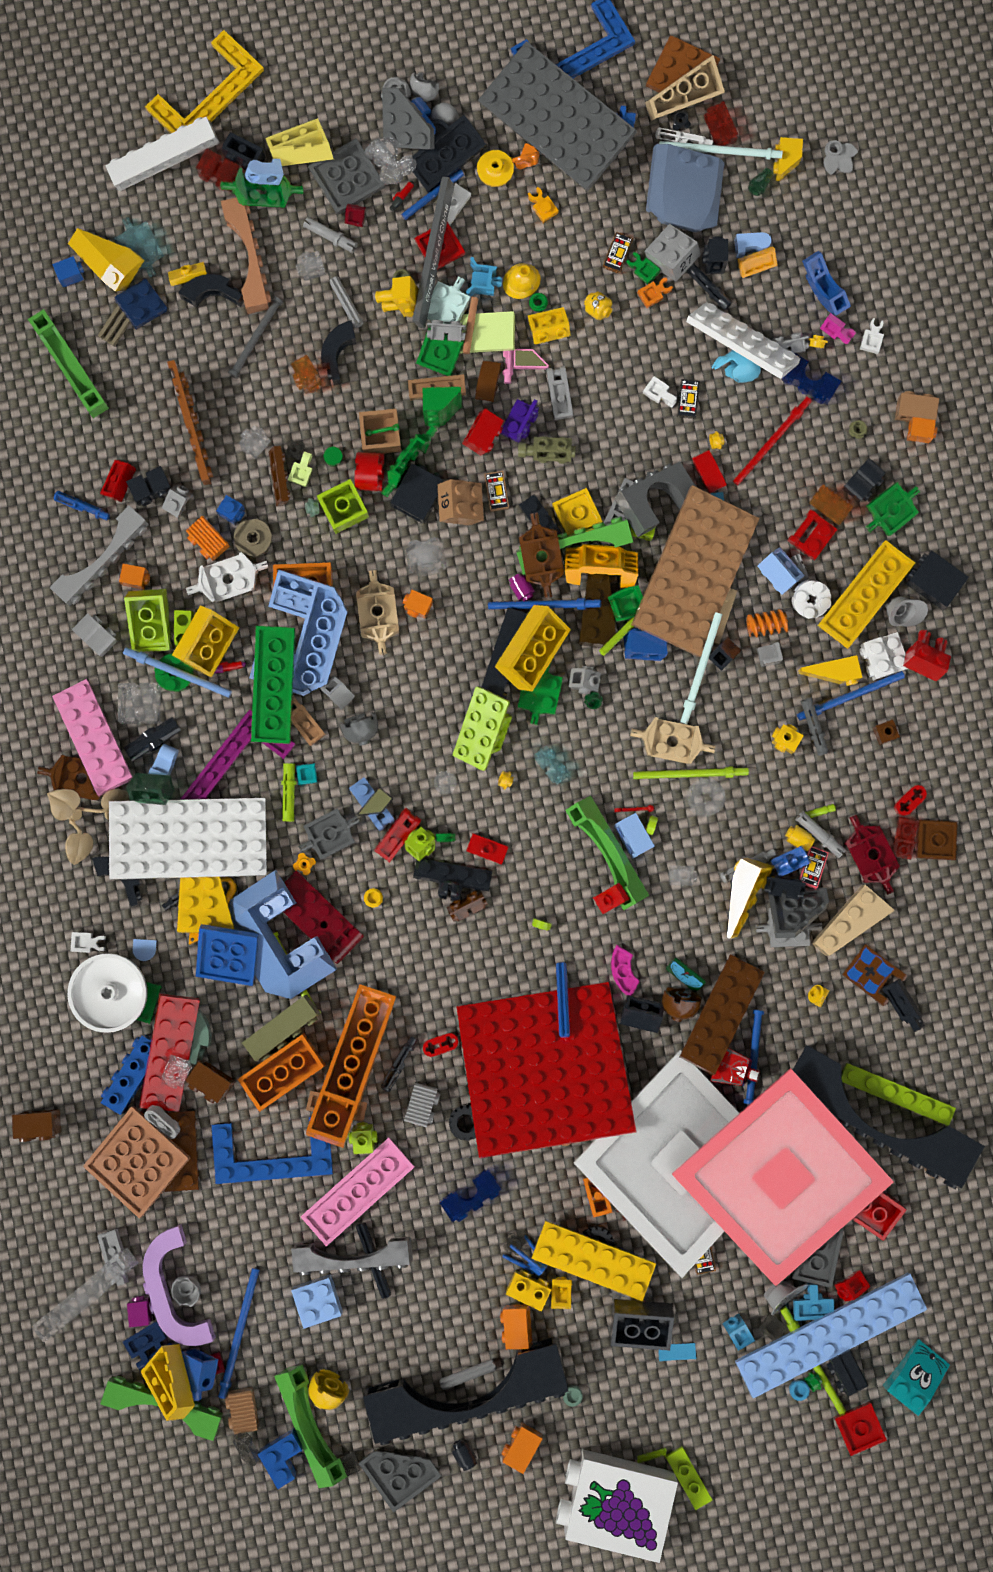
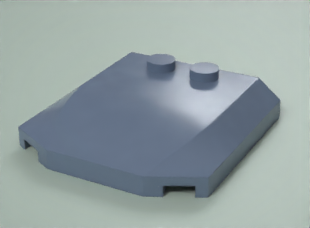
M656 144L653 147L646 211L648 213L652 212L658 217L657 220L661 224H671L676 228L692 232H700L716 227L724 162L718 157L671 144Z

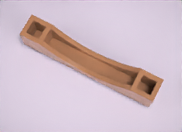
M237 198L221 201L227 226L235 231L248 250V275L241 290L246 311L248 314L268 310V303L272 301L269 291H265L264 285L267 284L265 273L261 274L260 267H263L261 255L257 256L256 253L259 245L257 238H253L252 235L255 228L253 220L248 218V214H251L250 207L241 205Z

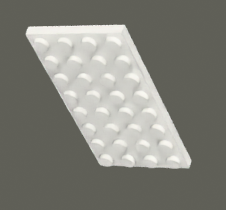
M265 798L109 801L110 880L267 876Z

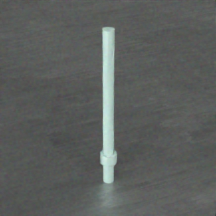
M717 612L714 614L688 699H685L683 705L685 709L680 721L681 723L688 724L691 712L695 709V699L723 614Z

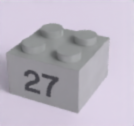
M671 224L645 250L646 257L658 266L662 273L675 282L701 255L698 242Z

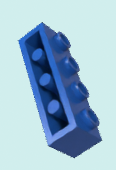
M141 1035V1037L138 1036L132 1044L134 1049L130 1054L127 1053L122 1060L123 1067L120 1071L117 1070L111 1079L113 1081L110 1088L106 1087L101 1095L103 1098L101 1104L119 1115L125 1113L144 1082L152 1040L147 1035Z

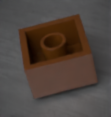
M205 1059L198 1061L185 1080L189 1083L188 1087L191 1090L202 1092L205 1094L204 1098L213 1104L214 1102L219 1103L223 1101L236 1080Z
M60 1109L26 1111L13 1114V1139H19V1142H28L36 1139V1137H39V1141L56 1138L55 1135L61 1133Z

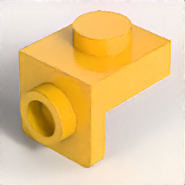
M557 1277L552 1280L551 1309H571L572 1280H567L566 1277Z

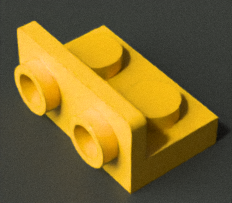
M564 307L528 315L534 344L570 336L569 321Z

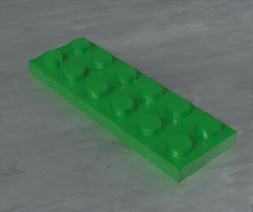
M256 626L251 742L291 743L296 628Z

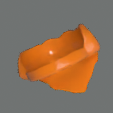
M525 143L521 156L513 158L512 163L519 170L537 165L539 163V151L531 144Z

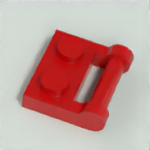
M810 509L806 514L807 517L794 535L788 538V542L815 561L837 531V528ZM814 521L817 523V526L803 544L799 539Z

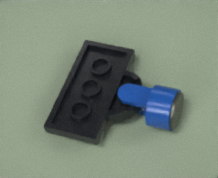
M415 97L410 102L417 106L423 114L422 117L434 128V149H419L405 163L429 193L441 184L442 177H450L485 149L487 144L465 115L450 126L438 118L430 120L428 118L431 114L430 108L421 97Z

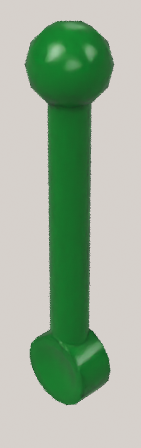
M394 424L391 427L376 430L367 429L365 435L370 437L376 433L390 430L397 431L400 429L399 424Z

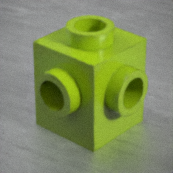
M420 827L417 831L414 830L409 834L408 839L405 841V850L420 862L426 855L429 856L435 850V836L431 831Z
M366 1122L357 1123L353 1126L352 1132H349V1144H353V1153L366 1154L374 1152L375 1142L378 1141L377 1130L374 1131L373 1124Z

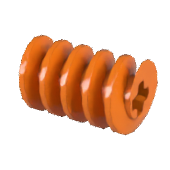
M778 609L776 613L773 610L770 611L769 616L767 612H763L761 616L759 613H756L754 618L751 614L747 615L746 624L749 637H751V633H754L755 637L758 638L759 632L764 637L766 630L769 631L770 635H773L774 629L780 634L781 628L788 632L787 616L781 609Z

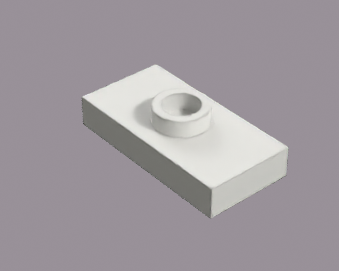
M455 184L447 220L449 225L452 224L471 197V193L458 184Z

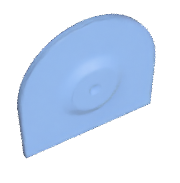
M133 939L134 956L141 961L150 960L155 955L157 940Z

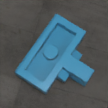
M807 1283V1294L803 1295L804 1299H793L794 1320H816L829 1312H833L834 1299L832 1297L822 1298V1294L818 1293V1285Z

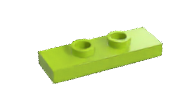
M683 1446L667 1454L665 1457L694 1509L697 1510L711 1502L712 1498Z

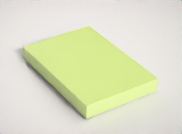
M514 311L476 314L470 353L515 350ZM468 314L462 316L460 320L462 325L467 326Z

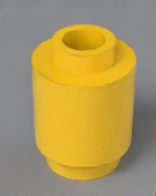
M798 825L790 826L785 834L787 842L795 847L803 845L805 851H809L815 841L811 833Z

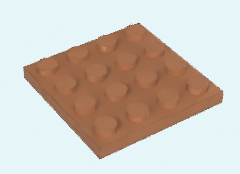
M132 1106L83 1167L140 1219L191 1157L148 1122L144 1114L135 1106Z

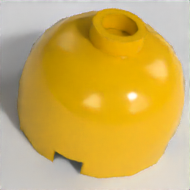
M322 1369L319 1373L316 1372L309 1383L308 1393L316 1407L332 1410L339 1407L345 1401L349 1394V1388L345 1381L342 1383L338 1380L340 1378L338 1374Z

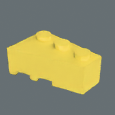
M318 118L265 138L272 158L280 159L282 166L333 159L329 142Z

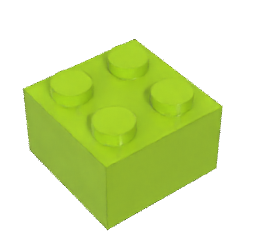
M351 479L317 495V499L335 534L369 518L368 512Z

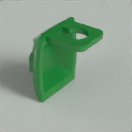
M639 585L622 589L608 597L616 621L635 617L643 598Z

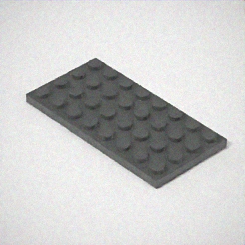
M527 41L478 99L482 106L527 143L534 146L544 157L587 192L637 133L635 128Z

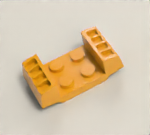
M586 544L580 547L566 548V581L570 584L580 585L581 573L620 575V588L635 586L638 577V552L627 551L619 546Z

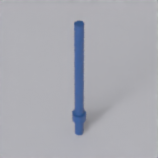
M577 598V600L488 602V609H531L533 605L548 606L549 608H577V610H585L590 607H601V600Z
M900 671L820 705L817 703L814 705L816 713L820 715L827 709L905 678V675ZM804 711L797 713L799 721L806 718Z

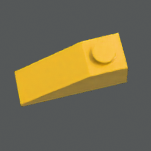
M857 655L801 667L798 670L801 675L837 684L846 683V686L858 684V680L862 678Z

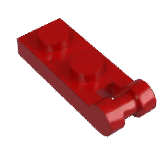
M405 808L375 847L374 851L390 863L408 839L409 834L417 828L422 819L412 815L411 811ZM405 820H408L410 822V825L408 827L403 825Z

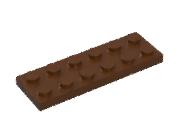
M731 954L729 955L679 1058L713 1076L716 1074L765 973L764 971Z

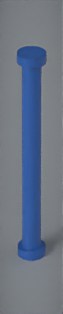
M753 1010L752 1013L754 1014L750 1059L752 1060L751 1068L756 1070L762 1015H764V1011ZM748 1080L746 1099H744L746 1104H751L754 1101L755 1081Z

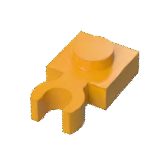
M537 187L536 192L538 196L534 197L529 192L528 199L535 203L533 210L542 223H545L557 215L559 210L549 196L542 197V190Z

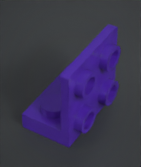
M517 399L500 434L518 443L522 439L526 440L530 433L531 422L535 423L539 415L538 400L534 399L532 404L529 405Z

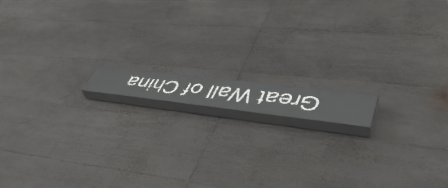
M442 177L412 319L419 328L426 327L455 186L449 177Z

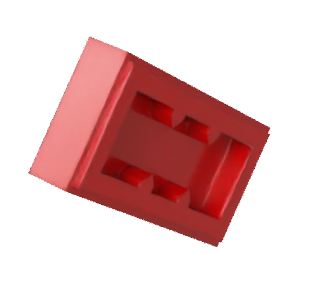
M473 833L466 852L502 865L508 846Z
M619 882L593 897L601 913L604 914L629 900V897Z

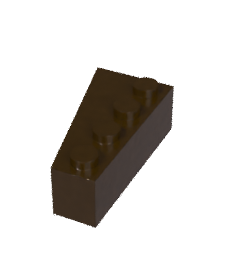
M587 573L584 598L586 600H601V607H590L583 610L579 646L602 648L616 634L614 613L608 599L611 596L608 574ZM616 644L612 648V650H617L618 644Z

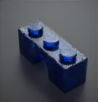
M794 353L801 358L799 364L781 380L788 385H794L802 394H809L814 397L817 403L828 405L842 381L827 372L819 380H810L805 374L809 361Z
M489 1168L472 1178L477 1188V1192L472 1198H463L457 1190H454L440 1200V1205L452 1223L455 1220L460 1222L468 1216L466 1213L470 1210L476 1211L484 1205L483 1201L486 1199L493 1200L500 1195L501 1186Z

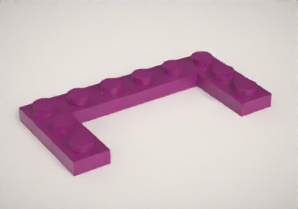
M250 709L180 800L208 799L209 794L251 741L252 711ZM292 741L290 744L261 742L282 759H285L296 745Z

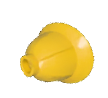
M516 264L506 272L503 278V289L512 298H527L539 288L540 274L530 264Z

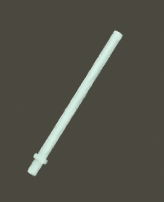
M667 141L659 142V144H671L696 152L766 157L768 160L771 158L782 159L783 151L772 150V148L754 149Z

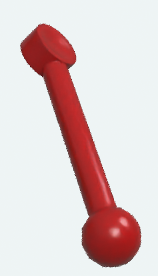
M650 804L647 807L615 808L614 812L646 810L653 812L655 808Z

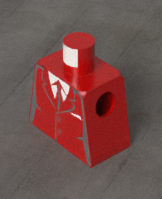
M728 1047L716 1074L712 1075L711 1081L745 1086L747 1079L757 1082L760 1071L751 1068L752 1060Z

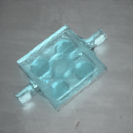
M129 217L123 219L122 222L126 231L115 237V242L131 248L142 257L144 262L139 269L145 268L149 277H153L152 274L155 276L156 272L152 264L164 257V254L149 223L146 221L133 227Z

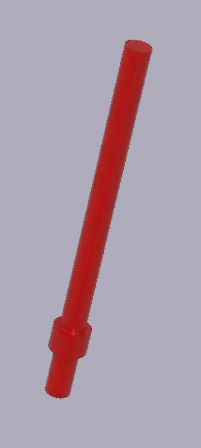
M806 396L798 407L795 406L792 409L791 415L735 477L733 482L737 486L794 421L800 419L804 414L803 411L812 402L809 397Z

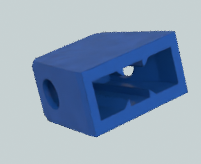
M197 1349L182 1351L193 1400L199 1401L203 1391L213 1388L218 1359Z

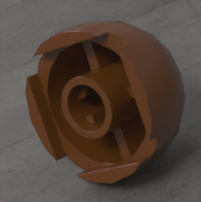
M667 987L663 993L662 1004L664 1011L671 1016V1019L682 1022L694 1017L700 1008L701 996L691 991V994L685 993V988Z

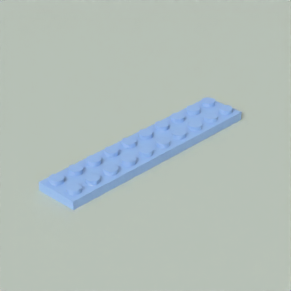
M906 1273L835 1309L833 1312H829L825 1316L735 1360V1363L751 1397L755 1398L846 1350L926 1311L927 1308L911 1274Z

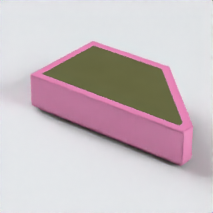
M533 349L514 350V369L546 370L548 368V364Z

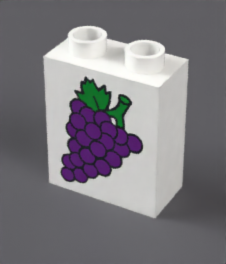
M582 1449L580 1460L570 1459L566 1472L565 1484L573 1485L570 1501L560 1500L556 1516V1524L564 1525L565 1540L660 1563L678 1484L675 1473Z

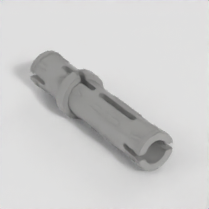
M309 216L305 219L308 223L304 221V228L333 242L334 246H340L350 253H354L355 249L353 247L357 248V242L345 237L342 232H336Z
M804 811L799 814V817H796L795 820L837 858L843 855L842 852L845 853L846 848L841 846L832 834L829 835Z

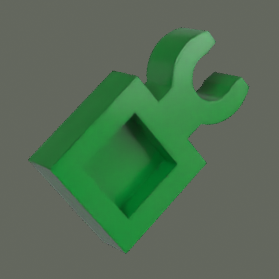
M634 252L633 257L637 260L635 262L627 260V265L630 268H636L634 274L648 285L661 270L648 258L641 261L639 254Z

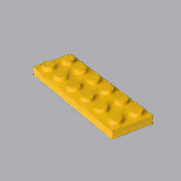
M885 540L817 626L848 649L910 571L915 562Z
M546 1220L531 1259L640 1301L644 1299L656 1266V1262Z

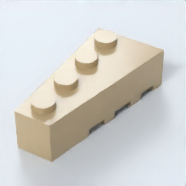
M714 55L645 102L651 121L725 93Z
M861 885L811 944L825 956H830L895 910L868 886Z

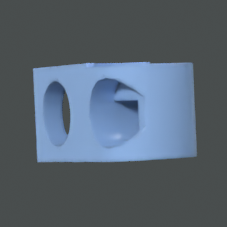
M273 159L271 163L252 160L249 162L245 172V178L249 182L267 185H279L284 175L280 159Z
M764 232L736 234L734 240L736 258L744 257L746 252H758L769 248L771 237Z
M163 744L147 775L167 783L179 750Z

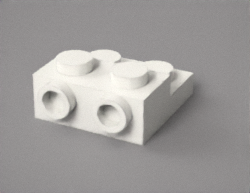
M898 632L867 641L860 645L861 657L866 660L868 665L866 666L867 674L869 677H872L873 681L908 669L903 666L906 654Z

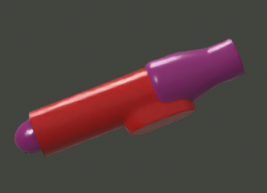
M243 661L219 663L214 673L241 669L246 663Z

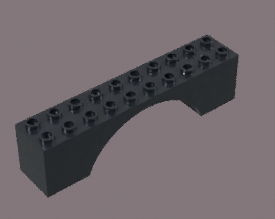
M806 1045L793 1068L797 1076L827 1109L838 1118V1121L844 1127L848 1128L850 1125L856 1128L855 1133L864 1138L867 1135L873 1138L872 1143L881 1148L885 1146L891 1148L890 1153L899 1158L905 1156L909 1159L907 1163L918 1169L921 1166L927 1169L926 1174L935 1179H938V1177L945 1179L943 1183L955 1190L957 1187L962 1188L985 1147L984 1145L948 1125L932 1134L918 1138L904 1139L883 1134L866 1124L849 1104L842 1085L841 1064Z
M551 1337L533 1342L529 1349H517L514 1362L501 1383L486 1395L471 1401L445 1403L430 1399L412 1388L404 1378L366 1387L363 1399L374 1443L386 1445L391 1443L393 1439L405 1440L410 1438L411 1434H427L430 1432V1429L437 1427L439 1430L445 1429L455 1422L457 1424H464L470 1418L477 1417V1419L487 1417L488 1413H504L508 1411L507 1408L514 1406L516 1409L527 1406V1403L533 1401L541 1403L546 1401L547 1397L554 1396V1398H560L569 1391L556 1338Z

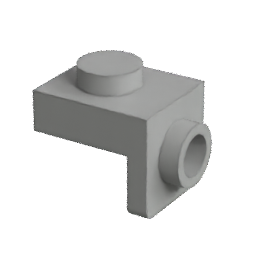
M176 485L170 488L162 509L178 518L181 516L187 500L192 498L193 494L185 486Z

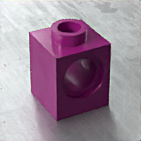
M143 1295L134 1296L127 1303L129 1327L147 1326L152 1322L149 1307L150 1298H144Z

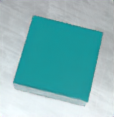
M315 763L296 766L298 785L318 783Z

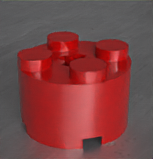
M356 453L354 476L356 490H383V481L385 479V470H383L384 453Z

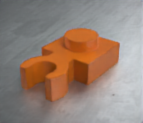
M667 278L661 279L657 286L653 281L637 291L646 308L663 300L662 293L668 294L672 291V286L669 288L663 287V284L668 280Z

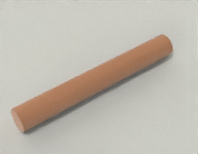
M471 297L462 352L464 354H470L478 305L477 297Z

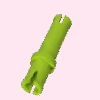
M290 763L283 764V781H281V785H283L282 821L284 822L295 821L294 791L297 781H295V764Z

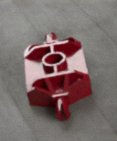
M857 814L850 817L849 819L855 829L844 842V845H847L863 878V883H881L887 895L895 892L889 881L900 865L881 827L861 825ZM870 849H875L878 852L877 859L872 860L869 858L868 852Z

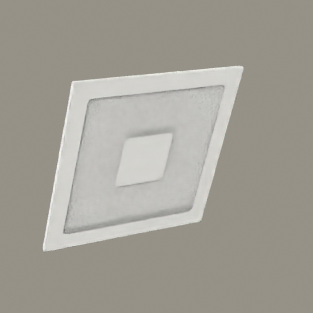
M679 1050L631 1101L637 1133L595 1139L573 1163L673 1270L683 1278L721 1236L724 1230L676 1180L672 1173L733 1120L739 1112L696 1066L679 1058L682 1052Z

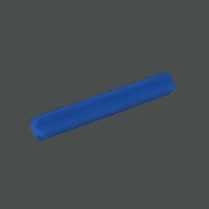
M559 962L556 964L559 1036L566 1038L570 1036L567 967L565 962Z

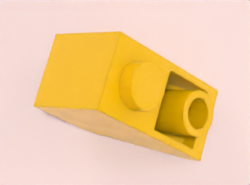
M781 137L779 143L775 144L774 150L783 151L782 159L777 158V162H774L773 174H776V181L783 179L799 165L802 158L803 139Z

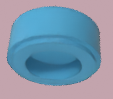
M797 1379L789 1386L790 1395L795 1400L803 1401L809 1396L810 1389L805 1381Z

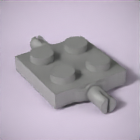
M771 908L768 909L769 919L767 924L755 925V928H763L756 929V933H768L770 948L810 946V932L812 930H822V927H814L822 926V922L811 923L795 938H775Z

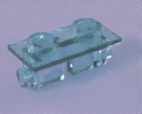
M545 746L534 754L535 760L542 769H545L547 766L550 767L545 773L552 783L558 785L569 777L568 769L557 760L556 753L551 748Z

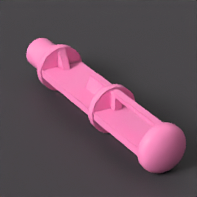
M514 350L503 351V357L506 358L505 370L502 371L505 384H511Z

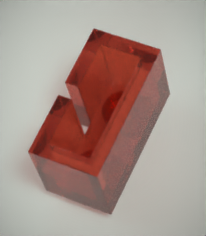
M206 149L196 166V170L203 181H211L221 190V181H235L240 166L226 158L222 162L220 161L222 156Z

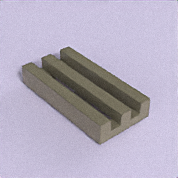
M118 305L98 334L99 338L114 347L131 323L126 318L113 340H110L125 317V314ZM121 312L120 316L118 317V319L116 320V322H115L114 325L112 326L113 322L115 321V319L117 318V316H118L119 313Z

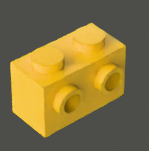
M523 1269L520 1272L515 1270L507 1287L506 1295L542 1312L552 1290L549 1282L542 1278L536 1280L531 1277V1273Z

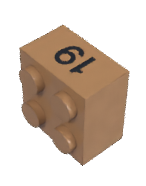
M450 479L438 484L440 522L473 525L484 521L482 483Z

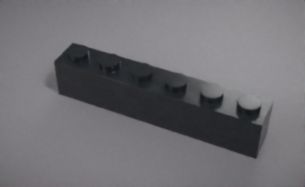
M507 608L481 688L504 699L508 695V692H505L507 684L511 685V682L495 668V665L528 615L511 608Z

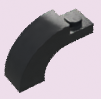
M216 274L195 277L188 281L178 292L182 300L196 308L205 298L210 296H221L240 307L244 303L242 292L232 287L230 279Z
M352 320L335 327L328 334L322 346L323 369L328 368V379L333 381L334 386L341 384L338 370V357L346 347L356 344Z
M109 857L92 858L97 877L109 876ZM120 879L125 886L130 906H140V900H143L140 889L136 887L143 885L142 879Z

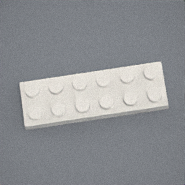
M706 302L687 318V323L780 379L795 368L801 359L792 351L784 349L777 342L769 340L762 333L756 332L748 327L747 324L721 311L714 304Z

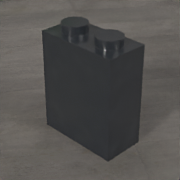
M412 463L390 502L391 507L425 524L438 501V484L445 482L443 480L444 477L438 473L431 474L421 464L416 466Z
M931 550L928 554L924 553L918 561L919 567L917 569L913 568L908 574L907 578L909 580L906 585L943 611L949 606L969 576Z

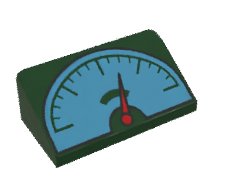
M673 958L666 967L668 972L693 992H697L706 983L702 977L678 958Z

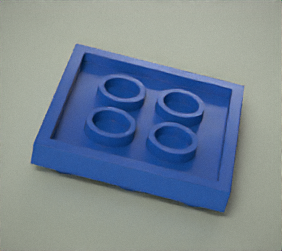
M201 924L198 937L196 977L253 986L259 934Z

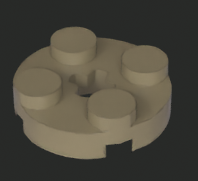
M259 519L245 520L236 527L234 542L239 552H242L245 556L258 558L264 555L271 547L273 536L269 527ZM257 534L256 538L258 540L252 543L249 542V535Z

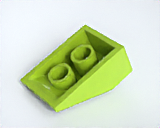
M167 590L128 591L124 601L132 650L137 652L170 650Z

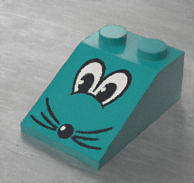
M918 1339L882 1386L919 1416L931 1401L950 1364Z

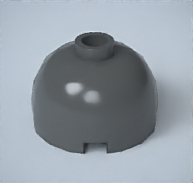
M370 712L371 716L368 717L365 716V713L345 719V724L340 722L339 725L344 738L349 742L359 743V746L369 744V739L375 737L378 732L376 713Z

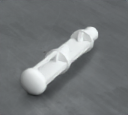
M661 127L657 128L655 134L657 139L686 143L691 141L705 145H712L713 140L706 139L704 136ZM661 129H662V130H667V131H672V132H677V133H676V135H675V134H670V133H665V132H661ZM660 135L675 138V141L659 137Z

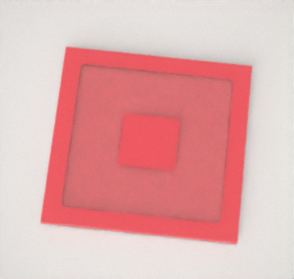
M791 1068L672 1173L676 1180L775 1286L894 1182Z

